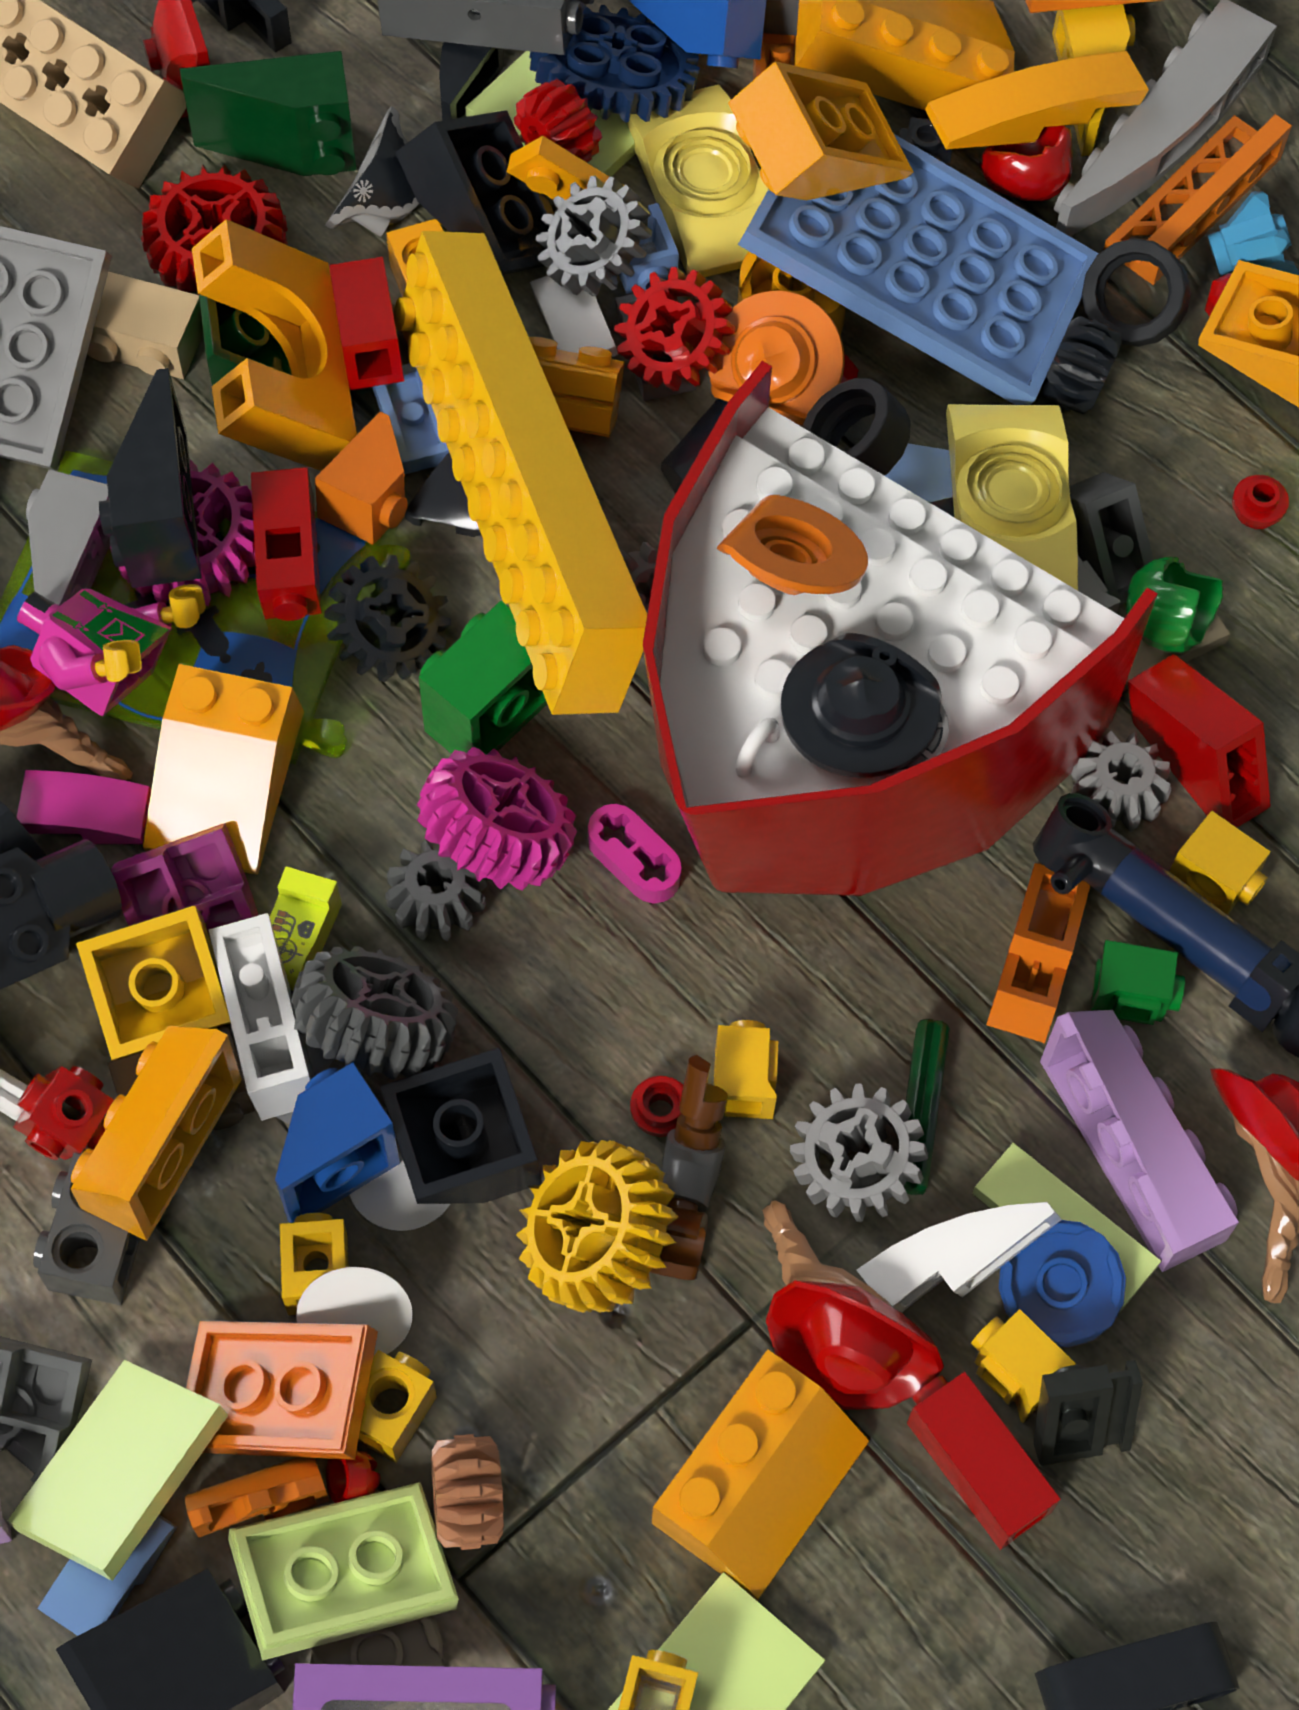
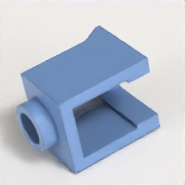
M659 203L648 205V211L651 216L648 218L647 227L652 231V236L645 240H640L639 246L647 252L646 257L632 259L630 265L635 272L632 277L625 275L623 272L619 274L626 294L633 293L631 288L635 284L644 290L651 287L650 273L656 272L664 280H668L670 268H678L679 252Z

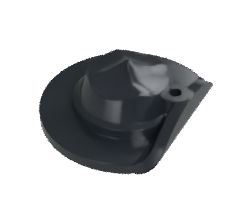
M845 633L834 640L826 642L824 645L814 648L794 665L785 680L781 694V718L790 741L810 762L838 775L871 778L901 770L925 752L938 728L942 695L939 683L934 675L901 649L871 636Z

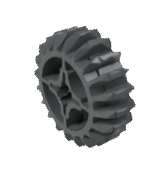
M354 946L351 952L342 947H333L331 952H317L314 960L307 961L304 970L299 973L291 998L292 1010L295 1016L294 1029L298 1030L300 1034L306 1035L305 1044L310 1047L323 1049V1057L325 1059H337L345 1063V1066L353 1062L356 1068L364 1070L368 1076L377 1072L383 1073L386 1077L395 1080L399 1073L409 1077L419 1072L434 1069L437 1062H442L445 1052L449 1051L455 1036L454 1030L457 1025L456 1016L458 1008L452 1003L453 995L448 990L440 988L441 980L437 977L423 974V967L421 965L411 966L403 962L401 956L397 958L386 956L381 949H378L375 953L366 952L360 946Z

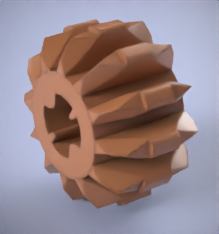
M474 1434L454 1435V1439L437 1440L432 1449L431 1456L437 1539L444 1548L461 1547V1550L480 1549L481 1545L497 1544L504 1528L503 1487L497 1444L490 1436L474 1437Z

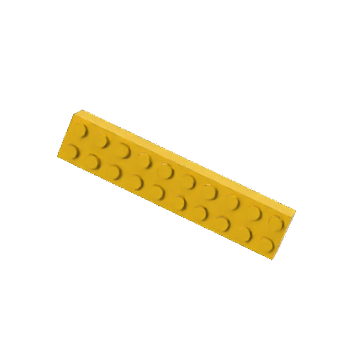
M422 231L416 253H411L407 261V284L404 295L399 297L395 303V326L398 331L403 332L408 345L410 364L412 367L417 368L423 383L424 400L426 404H431L437 419L439 439L441 442H446L452 458L454 477L456 481H461L468 499L469 516L472 521H476L483 537L485 557L488 562H492L500 581L499 588L502 601L510 606L516 622L518 642L521 646H525L533 665L535 686L538 690L543 691L552 715L619 713L643 653L642 644L647 612L485 234Z

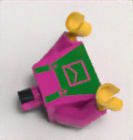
M195 584L182 585L172 589L168 595L170 606L168 607L164 602H157L135 609L92 589H81L60 606L39 593L33 592L23 603L18 613L17 621L39 634L30 658L33 667L51 679L58 689L67 691L92 711L103 717L153 674L171 631L172 622L179 628L187 629L193 627L198 622L200 614L204 612L206 606L202 588Z

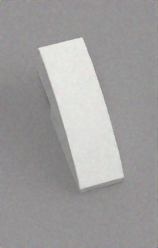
M1048 1202L1006 1205L968 1213L928 1227L890 1246L858 1268L857 1271L868 1286L889 1301L892 1307L902 1313L943 1280L946 1281L953 1292L964 1297L1062 1219Z

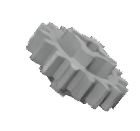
M855 1084L852 1098L844 1099L838 1089L834 1088L830 1090L832 1105L824 1108L815 1101L809 1105L815 1117L812 1124L797 1121L795 1125L799 1136L805 1142L790 1145V1153L794 1160L803 1163L795 1168L793 1172L800 1185L810 1184L806 1193L814 1205L827 1198L826 1207L831 1216L837 1218L843 1212L845 1206H848L856 1222H862L866 1207L874 1206L883 1218L888 1216L886 1201L891 1197H894L903 1204L909 1201L903 1187L906 1181L921 1184L923 1181L920 1169L913 1164V1162H921L928 1159L925 1144L916 1141L924 1135L923 1129L918 1119L907 1121L911 1111L904 1100L890 1107L891 1098L887 1089L883 1087L875 1093L873 1099L867 1098L862 1084ZM887 1125L898 1136L899 1152L893 1151L891 1145L884 1143L887 1137L885 1131ZM864 1145H868L870 1149L868 1154L860 1152ZM850 1150L858 1152L853 1160H850L848 1156ZM820 1152L825 1154L828 1160L834 1161L830 1169L832 1173L830 1180L821 1171L819 1162Z

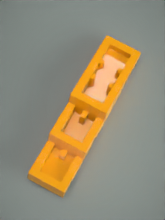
M1121 51L1079 56L1025 68L985 80L928 102L925 111L946 150L1036 142L1044 127L1088 124L1097 108L1140 105L1149 89L1128 52Z

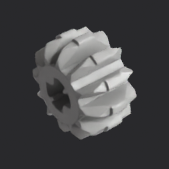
M1111 730L1104 736L1102 744L1093 741L1086 758H1079L1078 763L1073 767L1071 776L1076 782L1071 793L1085 795L1097 801L1107 810L1111 817V828L1115 826L1117 820H1121L1131 833L1134 829L1138 828L1141 819L1150 823L1155 820L1161 810L1160 805L1167 802L1172 789L1170 787L1171 784L1166 781L1171 772L1170 762L1156 760L1159 752L1157 743L1145 748L1138 746L1136 731L1128 736L1126 742H1121ZM1115 779L1125 781L1127 784H1121L1115 781Z

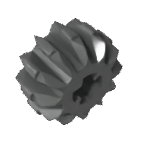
M424 839L421 843V854L417 855L403 848L402 853L399 855L402 866L389 867L387 881L392 888L388 889L385 893L386 902L389 908L397 910L395 914L396 922L401 929L416 924L417 937L422 941L430 934L432 929H439L442 939L448 942L452 935V925L455 924L462 929L470 931V928L473 926L471 913L483 912L485 909V895L481 891L487 887V881L484 878L478 882L475 874L467 869L457 871V863L452 858L438 856L439 850H433V844ZM440 886L442 892L432 894L430 887Z

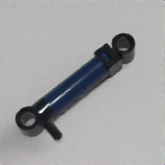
M1068 793L1061 796L1033 842V851L1037 859L1046 868L1055 872L1051 877L1052 888L1059 894L1065 895L1073 890L1081 881H1085L1235 995L1228 1007L1261 1032L1274 1020L1272 1029L1278 1043L1287 1052L1299 1058V953L1282 940L1272 949L1111 828V817L1107 810L1097 801L1078 793Z

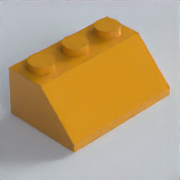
M168 1026L158 1043L152 1041L144 1049L136 1067L137 1079L126 1096L120 1094L112 1102L104 1119L103 1126L106 1129L94 1150L88 1148L81 1154L73 1168L71 1191L82 1210L148 1241L242 1080L228 1034L217 1029Z
M767 1349L653 1506L652 1524L718 1573L722 1574L724 1572L758 1601L866 1448L869 1440L822 1387Z

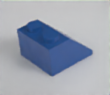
M353 1062L339 1071L337 1068H329L320 1072L307 1083L305 1091L297 1096L275 1177L289 1223H294L297 1216L324 1211L400 1164L393 1123Z

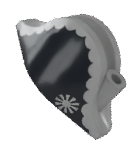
M391 106L387 110L353 183L324 226L335 229L349 222H357L381 237L388 225L402 221L419 204L395 153L407 144V141L401 130L399 113L394 107Z

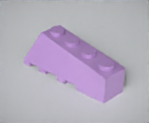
M1113 1010L1067 1012L1057 1017L1040 1063L1149 1251L1161 1260L1159 1264L1161 1272L1226 1242L1239 1223L1236 1218L1238 1210L1235 1200L1224 1184L1220 1182L1215 1183L1204 1164L1206 1160L1205 1152L1199 1139L1190 1129L1184 1131L1172 1111L1174 1109V1101L1168 1087L1161 1078H1153L1143 1062L1142 1046L1133 1029L1128 1025L1122 1026Z

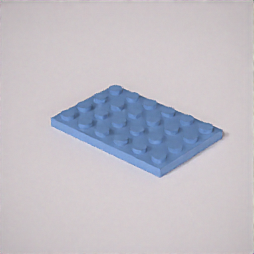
M897 135L895 137L914 171L906 179L807 201L777 196L768 189L738 243L739 246L1014 405H1031L1035 401L1082 297L1085 274L1099 253Z

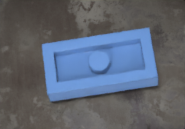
M411 364L402 365L405 382L372 387L380 411L390 417L404 475L436 467L449 453L446 442H441L439 439L437 419L431 404H426L424 400L423 383L417 368L412 367Z

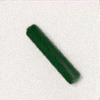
M922 1019L918 1022L905 1101L911 1111L907 1121L918 1119L924 1135L916 1141L925 1144L928 1152L927 1160L913 1162L923 1175L922 1183L906 1181L903 1185L907 1194L915 1196L924 1195L929 1183L950 1033L947 1023L933 1019Z

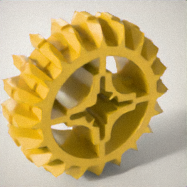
M601 1140L599 1143L581 1141L577 1151L573 1149L560 1150L559 1166L554 1164L543 1165L545 1180L541 1185L528 1186L534 1194L530 1207L519 1210L528 1219L527 1226L516 1234L523 1244L528 1245L519 1257V1260L526 1264V1267L530 1268L528 1280L533 1282L536 1287L541 1288L542 1294L548 1296V1299L563 1306L566 1305L567 1308L582 1313L585 1311L592 1312L593 1310L597 1312H612L616 1303L620 1305L633 1304L635 1288L639 1290L652 1289L649 1272L652 1268H666L664 1262L659 1257L663 1246L676 1243L666 1233L667 1226L679 1217L672 1211V1208L666 1206L673 1198L675 1192L667 1184L663 1183L665 1173L656 1164L651 1163L650 1159L645 1157L643 1152L628 1146L626 1148V1146L609 1140L607 1142Z

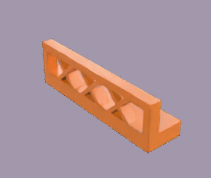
M1275 114L1257 131L1234 115L1106 239L1103 250L1113 243L1128 240L1131 236L1152 235L1147 240L1158 243L1172 252L1179 260L1281 159L1292 125ZM1232 137L1244 144L1231 158H1226L1224 145ZM1216 172L1199 189H1194L1192 176L1195 173ZM1164 204H1183L1168 220L1162 221L1160 208ZM1135 260L1124 263L1125 266L1152 285L1164 275L1160 268L1150 262Z

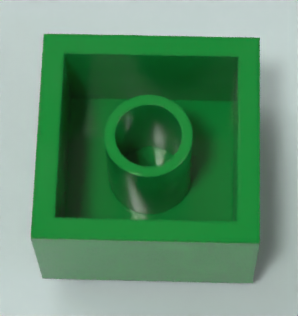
M502 601L498 602L487 614L481 612L475 615L464 627L461 638L446 652L440 650L434 653L425 662L418 677L424 731L451 754L454 750L467 753L472 747L480 749L485 755L492 749L499 751L547 705L543 691L538 690L535 686L533 665L525 646H521L518 642L516 622L511 609Z

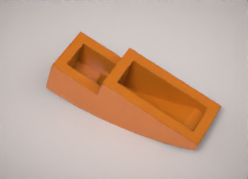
M1035 863L986 1025L1045 1043L1074 950L1090 885L1085 881H1081L1068 894H1059L1051 885V877L1055 872L1044 865Z

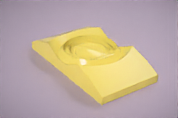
M719 84L696 89L693 91L691 101H684L681 111L670 108L667 118L651 112L649 122H645L637 114H631L629 122H626L635 142L634 150L654 198L660 205L687 275L692 269L698 271L704 277L741 269L742 262L749 251L739 246L738 243L768 191V188L761 179L760 170L751 152V148L741 139L737 132V120L728 104L731 99Z
M948 404L946 418L954 517L1078 591L1077 522L1070 499L1068 438L1059 405Z

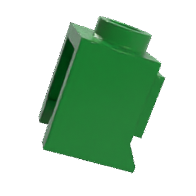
M1105 940L1102 959H1097L1090 1011L1113 1010L1120 1020L1154 1025L1155 1021L1162 1022L1167 1010L1178 1012L1182 1004L1185 987V976L1175 974L1178 952Z

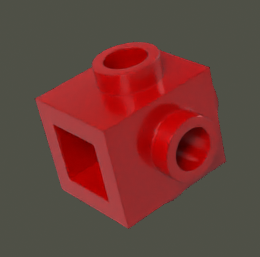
M61 1066L45 1075V1077L37 1074L31 1080L18 1100L17 1106L24 1110L13 1128L27 1136L25 1142L38 1153L53 1160H58L59 1157L67 1160L73 1156V1153H82L84 1148L95 1149L106 1130L103 1126L105 1115L114 1099L101 1091L104 1087L103 1082L90 1072L77 1066H72L70 1070ZM63 1102L80 1112L76 1120H70L65 1117L62 1112Z

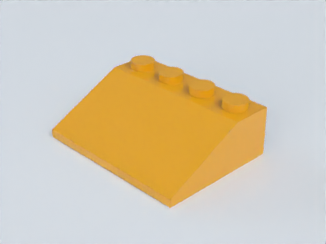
M799 0L795 66L865 82L874 95L925 111L928 102L976 83L1014 72L1015 51L993 1Z

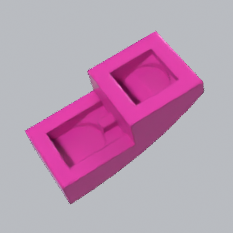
M25 770L16 818L29 834H80L83 839H88L93 844H143L151 788L130 781L90 774Z

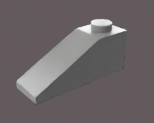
M48 470L40 489H34L28 499L26 517L29 528L34 590L59 606L81 589H91L110 546V536H104L99 514V501L109 500L107 484Z

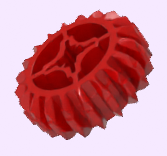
M225 164L218 173H210L202 165L199 175L193 177L182 170L179 178L180 183L178 184L164 181L161 190L162 195H150L149 210L143 212L141 222L143 227L141 242L144 252H147L146 255L150 268L153 269L154 274L160 275V279L166 287L177 285L178 290L188 293L198 292L192 248L225 219L246 228L253 225L255 232L287 245L286 231L288 228L286 216L282 213L281 204L276 193H269L263 179L252 181L246 169L232 176L231 171ZM186 226L187 228L183 230L184 236L175 242L174 240L179 231Z

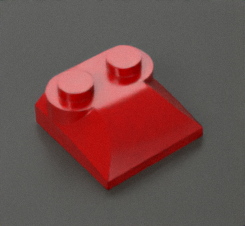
M158 0L153 27H150L152 38L143 40L146 58L151 71L160 70L163 79L183 91L180 68L210 65L208 50L192 1ZM187 107L180 119H189Z

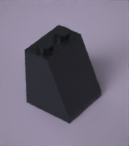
M208 1568L56 1648L57 1653L91 1710H259L284 1693L274 1677L285 1669L279 1657H274L262 1661L257 1640H251L240 1622L241 1618L249 1614L246 1603L230 1578L218 1585Z

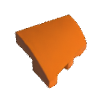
M296 1457L185 1496L187 1514L191 1526L199 1538L263 1514L265 1519L268 1520L301 1512L330 1501L316 1459Z

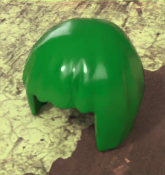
M1171 556L1155 559L1138 570L1132 577L1128 588L1126 614L1129 613L1146 588L1158 593L1142 640L1149 646L1173 653H1185L1193 646L1201 644L1223 600V580L1189 572L1185 569L1184 563L1179 562L1178 557Z

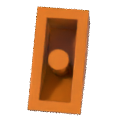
M381 411L315 477L317 518L372 545L389 528L393 529L400 524L408 506V501L405 497L404 469L389 415Z

